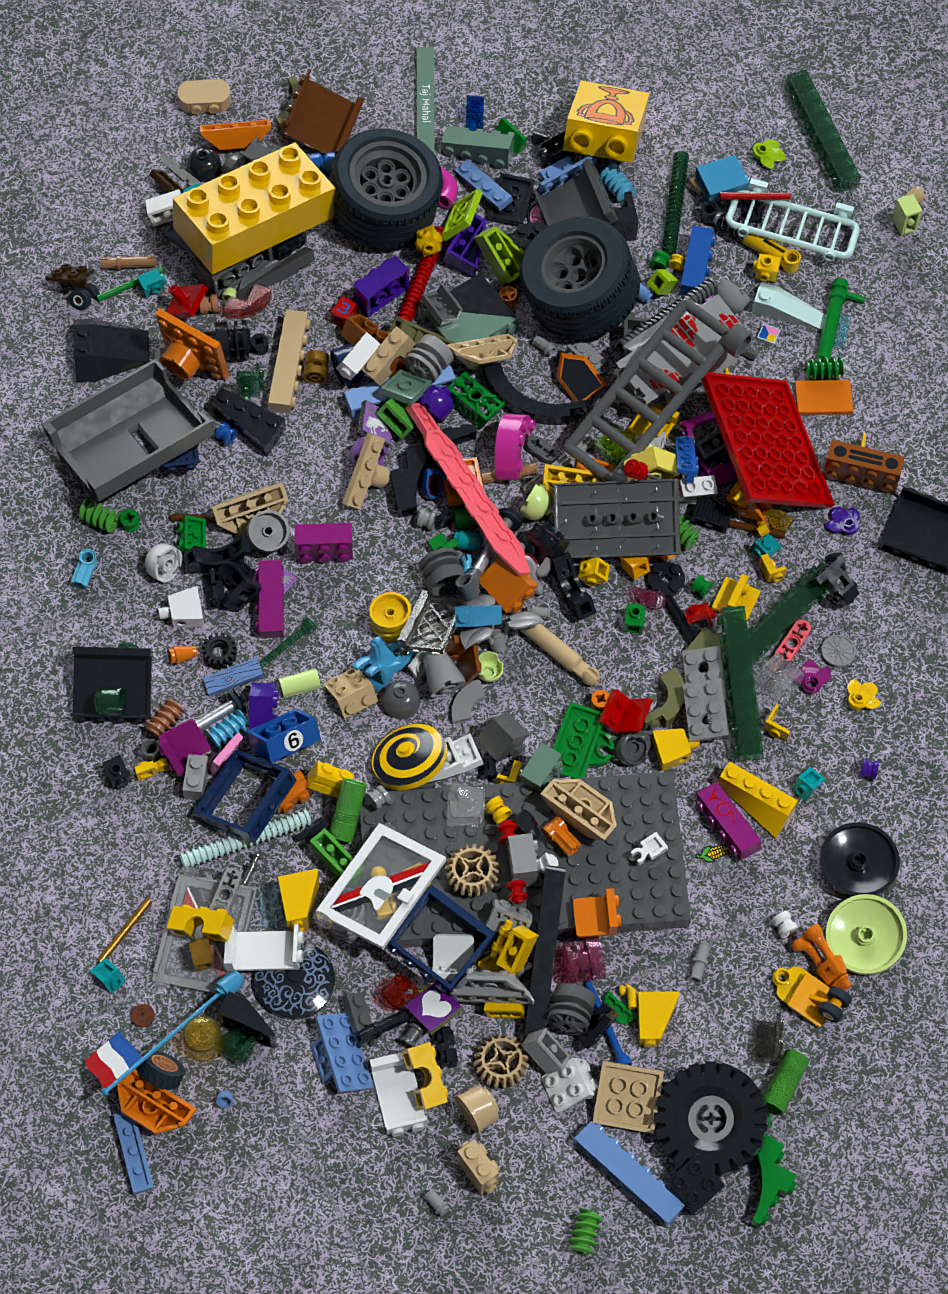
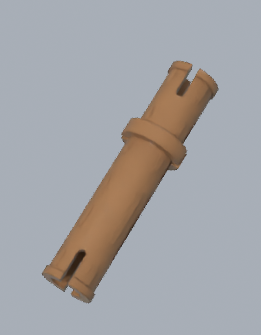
M120 255L112 258H101V269L113 268L121 270V268L155 267V256L121 257Z
M536 462L524 465L519 479H522L524 476L538 474ZM495 471L481 473L483 485L508 480L497 479Z

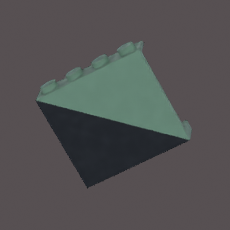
M481 273L450 291L463 308L456 322L439 325L426 306L421 308L422 319L425 322L430 320L442 336L454 343L507 333L511 334L518 327V317Z

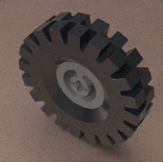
M705 1061V1064L695 1063L689 1065L688 1069H681L674 1074L675 1078L671 1082L668 1080L662 1088L664 1092L662 1096H658L656 1102L658 1112H654V1123L657 1125L655 1132L667 1156L682 1168L696 1154H699L718 1177H725L730 1173L735 1174L743 1170L746 1164L750 1165L757 1158L755 1155L758 1151H762L766 1143L764 1139L768 1135L770 1127L768 1124L770 1115L765 1103L766 1099L762 1091L757 1087V1084L740 1069L738 1070L732 1065L720 1064L716 1061ZM721 1106L727 1117L725 1127L716 1133L723 1125L721 1121H713V1125L709 1121H702L704 1126L708 1128V1132L704 1133L698 1123L701 1111L708 1107V1110L702 1115L703 1118L711 1119L713 1115L717 1119H723L722 1115L717 1112V1108Z

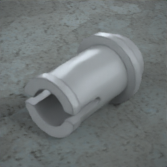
M537 335L533 340L534 342H532L533 345L544 352V355L551 356L556 350L554 343L548 342L541 335Z
M533 604L527 606V611L537 614L542 619L549 620L550 607H537Z
M431 1189L424 1196V1199L436 1210V1215L443 1216L450 1209L449 1203L447 1201L444 1202L434 1189Z

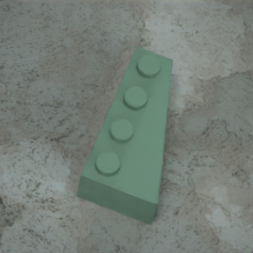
M447 126L441 140V152L448 156L454 155L464 160L470 159L480 164L493 165L499 169H508L514 154L515 132H508L507 135L501 134V131L496 130L493 133L484 132V129L470 131L469 128Z

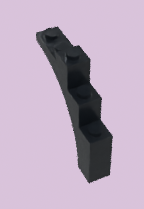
M466 424L461 427H447L441 430L455 446L476 440L477 436L475 425ZM420 431L421 446L405 448L407 468H397L390 471L398 518L417 515L416 496L423 476L422 473L434 461L425 446L424 437Z

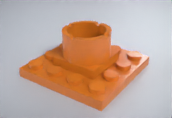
M159 308L155 315L166 346V351L160 357V362L166 365L168 371L184 381H190L198 369L202 371L207 370L211 372L210 374L218 380L221 378L226 381L230 375L221 343Z

